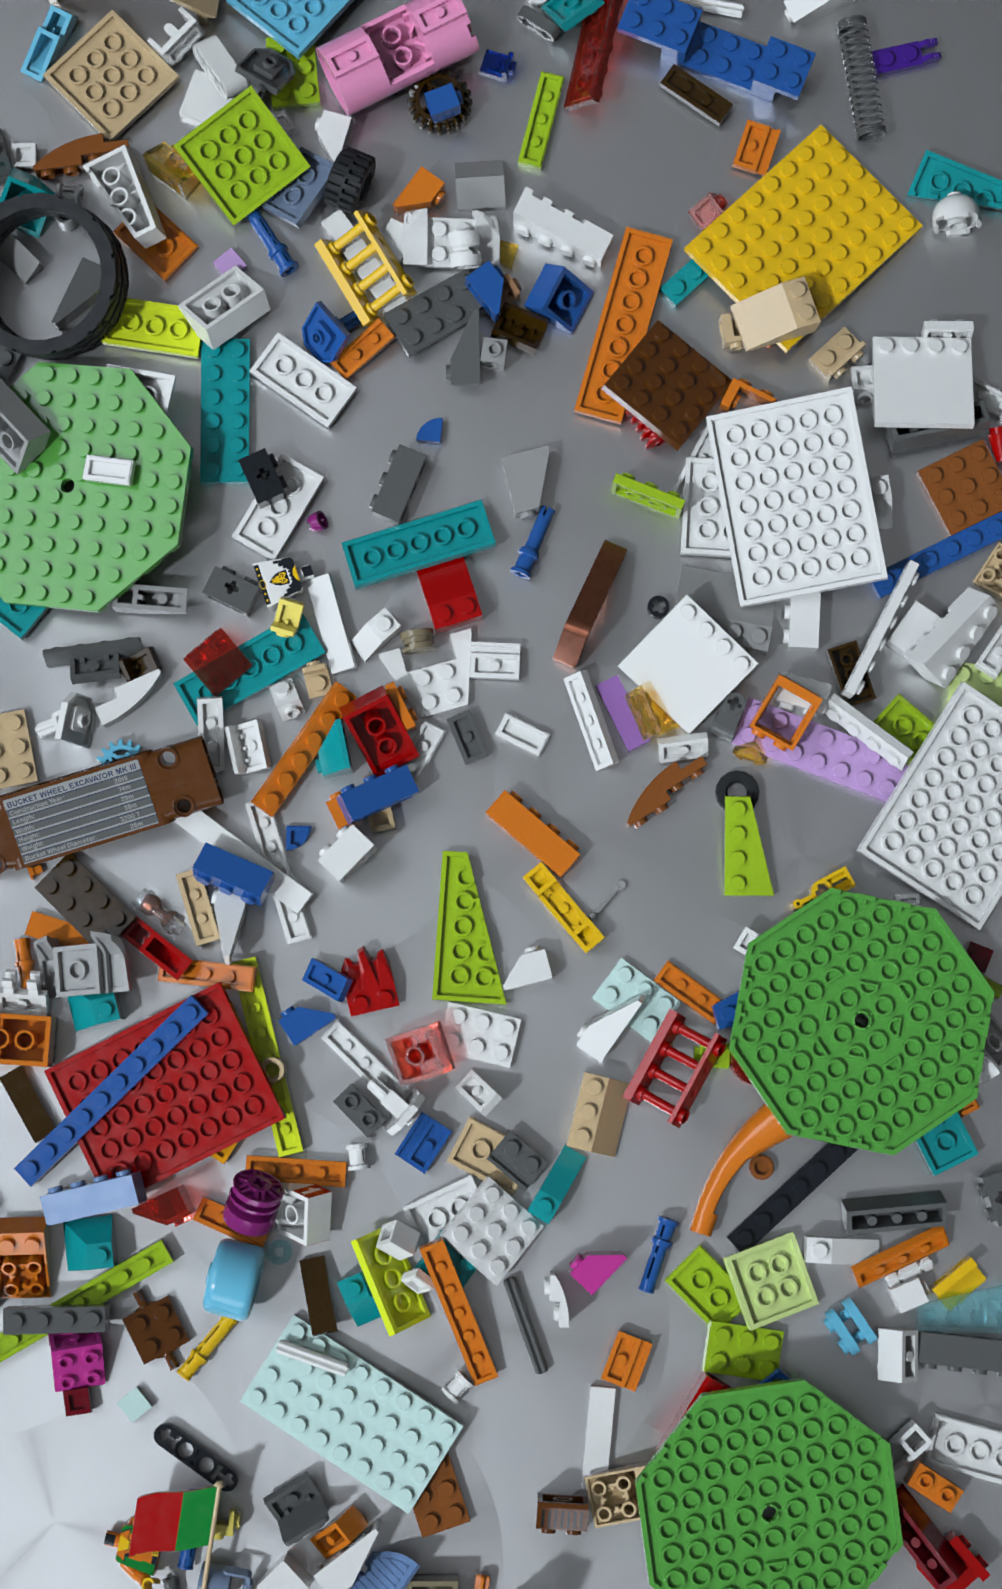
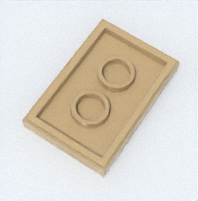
M469 1117L447 1162L483 1181L486 1177H490L511 1196L514 1195L518 1188L514 1181L487 1160V1157L506 1135Z

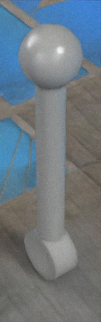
M623 880L618 881L616 888L594 912L589 913L588 918L593 922L596 921L598 914L620 890L625 889L626 883Z

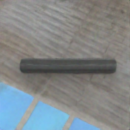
M515 1276L509 1277L504 1280L506 1292L534 1371L537 1375L543 1374L548 1371L547 1363Z

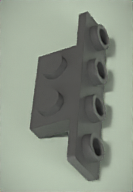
M128 637L120 640L44 649L43 658L48 668L70 665V680L72 685L121 678V667L118 660L131 657L144 648L140 637Z

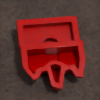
M362 946L357 950L358 962L345 958L341 973L353 979L346 995L351 1016L399 1006L390 960L383 949L377 951L376 957L372 958L365 946Z

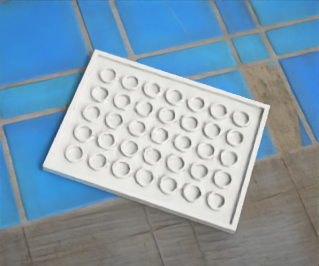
M852 386L706 416L741 608L888 579Z
M960 682L856 850L976 930H981L1002 896V707L967 683Z

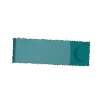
M565 1145L527 1208V1212L549 1224L587 1157Z

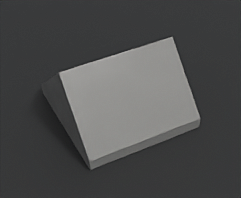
M503 160L455 163L458 211L506 208Z

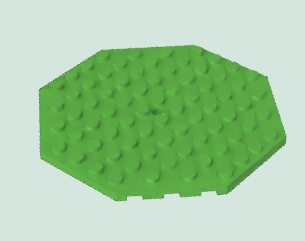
M38 362L9 386L41 422L47 426L51 433L45 449L19 474H16L0 457V597L5 603L13 605L101 613L108 607L107 605L116 597H120L134 586V582L144 574L147 575L158 566L161 560L169 553L175 552L181 547L194 449L132 369ZM87 455L135 461L136 466L132 487L85 481L83 473ZM73 480L74 489L66 493L63 486L68 481Z
M830 888L747 944L728 1050L787 1135L894 1156L977 1099L979 1078L985 1054V1042L991 1018V1006L995 992L937 909ZM858 1014H864L868 1018V1025L865 1028L855 1025V1017Z
M803 1377L701 1393L635 1480L648 1582L654 1589H868L871 1583L875 1582L887 1567V1562L893 1554L897 1553L903 1546L890 1443ZM768 1506L776 1509L775 1515L770 1519L762 1516L764 1509Z

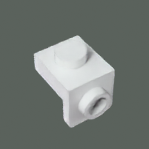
M292 678L269 686L282 721L294 719L305 713Z

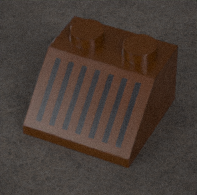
M537 1493L536 1529H541V1533L554 1534L556 1530H566L568 1535H581V1531L587 1532L588 1496Z

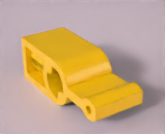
M844 866L814 882L809 888V896L792 901L790 906L792 910H798L802 908L804 903L818 897L815 893L818 890L817 885L824 886L826 890L835 888L847 891L855 887L856 884L848 869ZM843 878L845 879V881L835 886H832V884L836 883L837 881Z

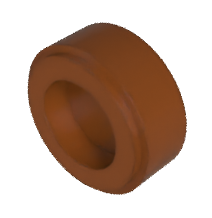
M759 1154L751 1158L748 1165L749 1172L756 1179H768L774 1172V1163L770 1157Z

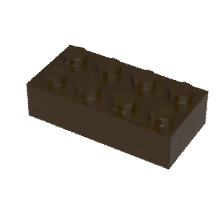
M857 640L827 649L826 655L841 698L852 707L874 701L876 695L868 672H865L862 678L865 684L859 695L855 693L850 699L841 695L861 655Z

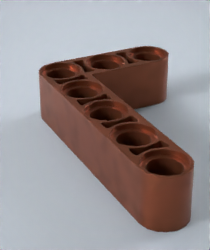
M604 540L565 623L553 656L554 660L576 668L590 631L628 549Z

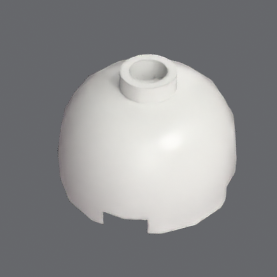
M951 192L936 204L932 214L933 231L936 234L944 231L948 237L969 234L970 228L976 226L979 229L982 225L981 211L978 204L973 198L961 192Z

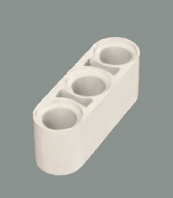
M216 35L192 45L196 60L225 100L240 94L248 88L246 78L235 72L237 64Z

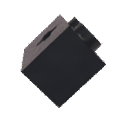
M263 448L238 460L260 509L287 498L284 490L288 489V485L283 475L278 477L274 469L278 467L273 453L268 455L266 449ZM266 473L269 481L264 482L261 474Z

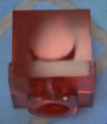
M708 193L688 213L703 231L728 209L726 207L728 202L721 194Z

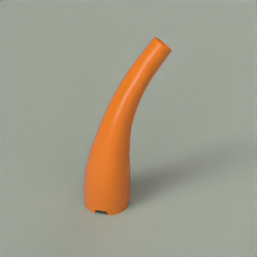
M765 1103L737 1131L716 1161L699 1197L689 1230L711 1237L718 1215L714 1213L719 1200L738 1170L748 1159L793 1137L784 1132Z

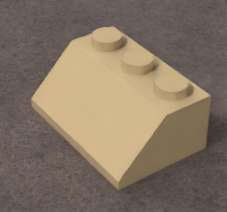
M584 1072L566 1146L615 1157L628 1105V1100L622 1096L629 1083Z

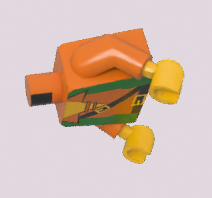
M132 1516L129 1521L123 1524L121 1533L107 1530L104 1545L118 1548L115 1561L120 1563L122 1570L132 1580L141 1585L142 1589H152V1583L160 1584L161 1582L159 1578H151L157 1572L161 1552H146L129 1557L135 1517Z

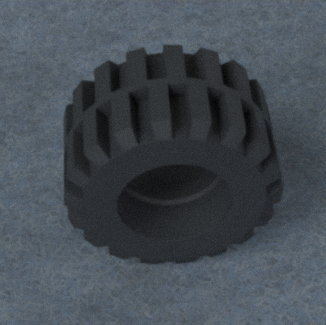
M345 146L336 157L330 170L324 191L325 204L354 215V212L361 208L371 187L376 169L375 157Z

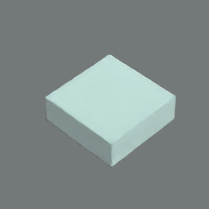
M138 1386L117 1402L118 1406L132 1423L153 1406Z

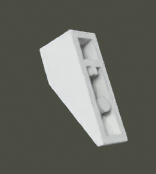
M215 889L211 904H214L224 962L226 965H230L248 904L243 902L239 896L234 894L227 895Z
M641 994L594 1018L590 1025L584 1023L577 1033L580 1039L576 1046L601 1062L641 1006L645 996Z
M804 1235L803 1260L806 1263L855 1265L878 1254L880 1240Z

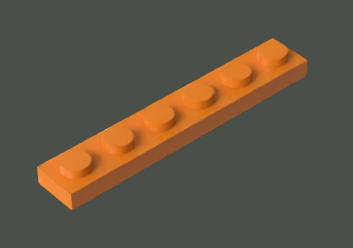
M334 682L251 801L252 804L268 816H274L318 753L335 720L342 719L339 708L355 700L357 696L339 682Z
M443 1237L419 1246L474 1385L477 1386L498 1377Z

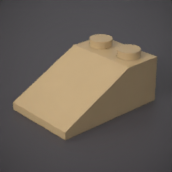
M805 276L780 283L730 306L746 352L813 333L821 322Z

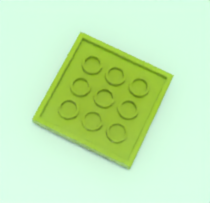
M251 85L173 145L233 226L311 167Z

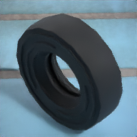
M735 770L726 773L720 778L716 785L715 797L723 810L725 807V796H728V788L735 783L742 784L746 788V796H750L753 808L759 800L760 791L758 783L753 776L747 772Z

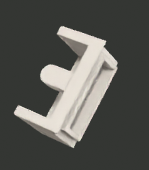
M182 7L178 11L186 20V23L179 30L171 23H167L164 26V31L171 39L163 47L159 46L151 37L147 40L155 52L170 67L180 62L183 55L193 44L199 42L205 33L196 22L197 20Z

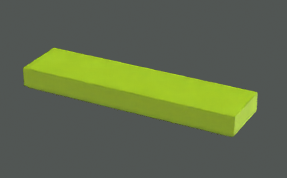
M541 71L518 165L538 170L542 169L565 80L564 76Z

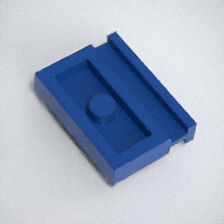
M421 1112L398 1147L395 1155L425 1174L452 1131L424 1112Z

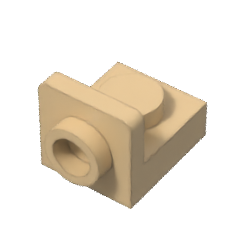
M730 313L721 314L718 323L723 349L730 348V351L744 349L741 336H734L737 335L735 320H731Z
M320 660L309 662L306 664L307 667L302 668L309 699L325 697L332 687L327 664H321Z

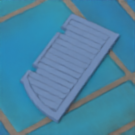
M373 1551L365 1562V1566L368 1569L365 1573L359 1571L351 1589H405L421 1565L400 1553L390 1551L375 1553Z

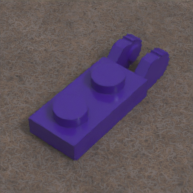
M937 38L872 51L871 58L874 59L873 66L876 67L874 70L877 75L876 77L921 68L923 65L941 60V52L929 53L923 57L921 53L922 50L936 47L938 45Z

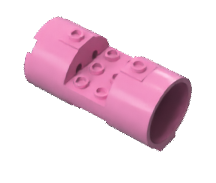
M411 0L317 47L316 53L334 95L346 115L350 116L478 52L479 44L476 35L471 36L470 34L472 33L471 21L461 0Z

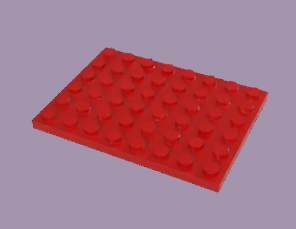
M218 982L194 994L210 1014L78 1142L94 1177L108 1174V1178L116 1177V1172L131 1168L132 1173L141 1171L144 1187L147 1188L287 1118L222 982ZM185 1000L45 1070L47 1079L65 1116L67 1117Z

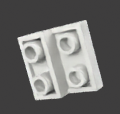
M550 1271V1277H545L544 1295H549V1301H559V1303H554V1321H558L559 1327L569 1328V1314L565 1293L555 1271Z

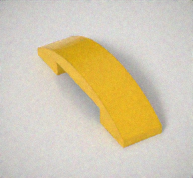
M542 862L522 877L585 953H588L605 938Z

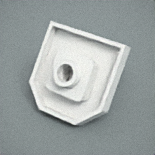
M71 692L62 701L60 711L52 713L51 719L37 724V727H35L36 733L39 737L55 733L54 739L89 748L96 714L92 698Z
M377 1077L372 1078L366 1086L381 1101L380 1103L392 1113L383 1124L385 1130L391 1136L401 1130L405 1124L409 1126L417 1118L418 1114L416 1112L425 1100V1096L417 1088L404 1100Z

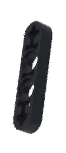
M164 1422L155 1429L154 1440L160 1447L214 1485L219 1480L223 1482V1477L217 1474L216 1478L211 1476L220 1465L223 1468L219 1472L225 1476L228 1473L232 1474L231 1480L234 1482L233 1484L228 1483L221 1490L229 1492L237 1486L239 1474L232 1466L174 1424ZM167 1428L170 1429L171 1432L169 1435L175 1440L178 1437V1435L182 1437L176 1443L174 1449L171 1447V1445L174 1443L172 1440L167 1438L165 1441H163L161 1439L162 1433L159 1432L160 1429L163 1431H165ZM184 1442L190 1443L193 1447L192 1455L183 1456L179 1451L180 1445ZM204 1457L211 1458L214 1463L213 1469L210 1471L202 1470L200 1460Z

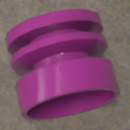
M247 1169L238 1172L232 1181L229 1196L226 1200L223 1220L231 1229L246 1236L257 1237L268 1234L272 1231L278 1209L285 1193L283 1184L278 1178L262 1170Z

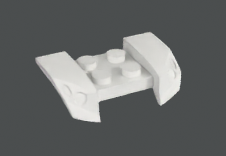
M427 208L406 211L404 214L403 265L425 266V268H450L449 254L453 250L448 245V233L462 230H477L480 234V246L477 247V250L481 252L482 265L489 260L493 266L497 265L499 267L500 234L497 218L478 210H472L473 219L428 217Z

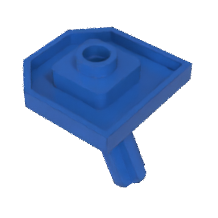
M318 301L302 326L304 346L320 362L337 361L351 336L348 331L361 322L354 311L338 319L322 301Z

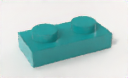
M691 259L659 288V291L676 308L710 276Z

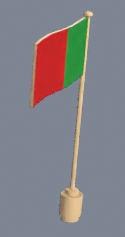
M219 1480L215 1482L214 1486L191 1491H158L139 1496L135 1510L129 1557L146 1552L183 1551L208 1545L201 1589H206L221 1489L225 1486L224 1482Z

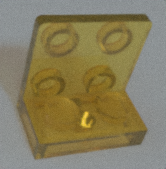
M643 686L633 689L624 696L644 741L681 727L650 698L649 694L644 691Z

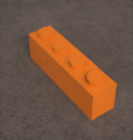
M504 790L485 812L486 815L561 879L580 857V854L577 852L580 848L570 839L565 842L558 836L561 832L551 823L548 825L544 824L540 820L542 815L534 808L530 807L527 809L521 804L523 799L514 791L508 793Z

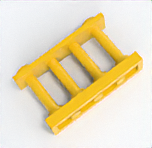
M357 210L354 212V215L359 221L358 224L336 241L320 239L314 246L362 325L370 326L379 318L377 315L378 310L401 292L407 296H414L417 292L413 287L415 285L413 279L404 272L376 226V218L368 211ZM365 231L371 243L346 262L340 254L341 249ZM377 251L383 264L362 281L358 282L352 274L353 269ZM390 272L396 284L375 301L369 302L365 295V290Z

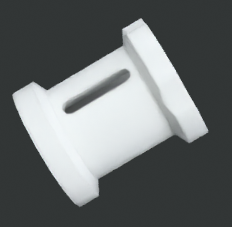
M367 1143L346 1145L350 1160L348 1171L371 1168L370 1164L367 1163Z
M458 1370L455 1378L447 1386H443L441 1390L451 1401L458 1404L459 1398L475 1385L462 1371Z

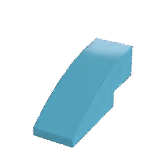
M51 5L42 27L39 26L20 72L43 82L45 80L43 74L56 63L78 17L57 6Z

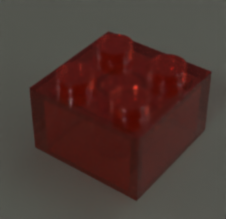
M440 1020L394 1034L385 1039L400 1087L436 1077L455 1069Z

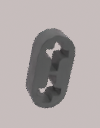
M523 5L516 15L521 24L547 41L554 42L561 31L554 22L529 6Z

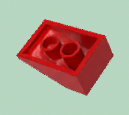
M464 557L417 571L436 634L483 620Z
M383 685L339 708L370 769L377 777L386 774L384 770L398 764L400 767L420 756Z

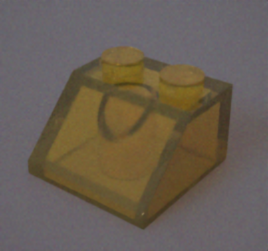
M164 141L147 150L143 154V158L149 172L187 201L201 182L175 149L174 144L170 146Z

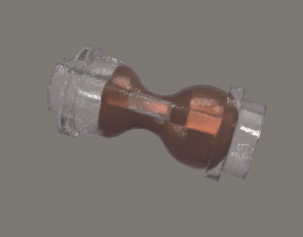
M144 888L135 898L133 904L137 906L136 910L141 911L145 915H155L158 917L162 928L167 931L169 936H172L174 933L179 935L185 928L186 923L184 920L186 916L181 915L177 911H167L164 909L160 898L155 895L153 890L149 891Z

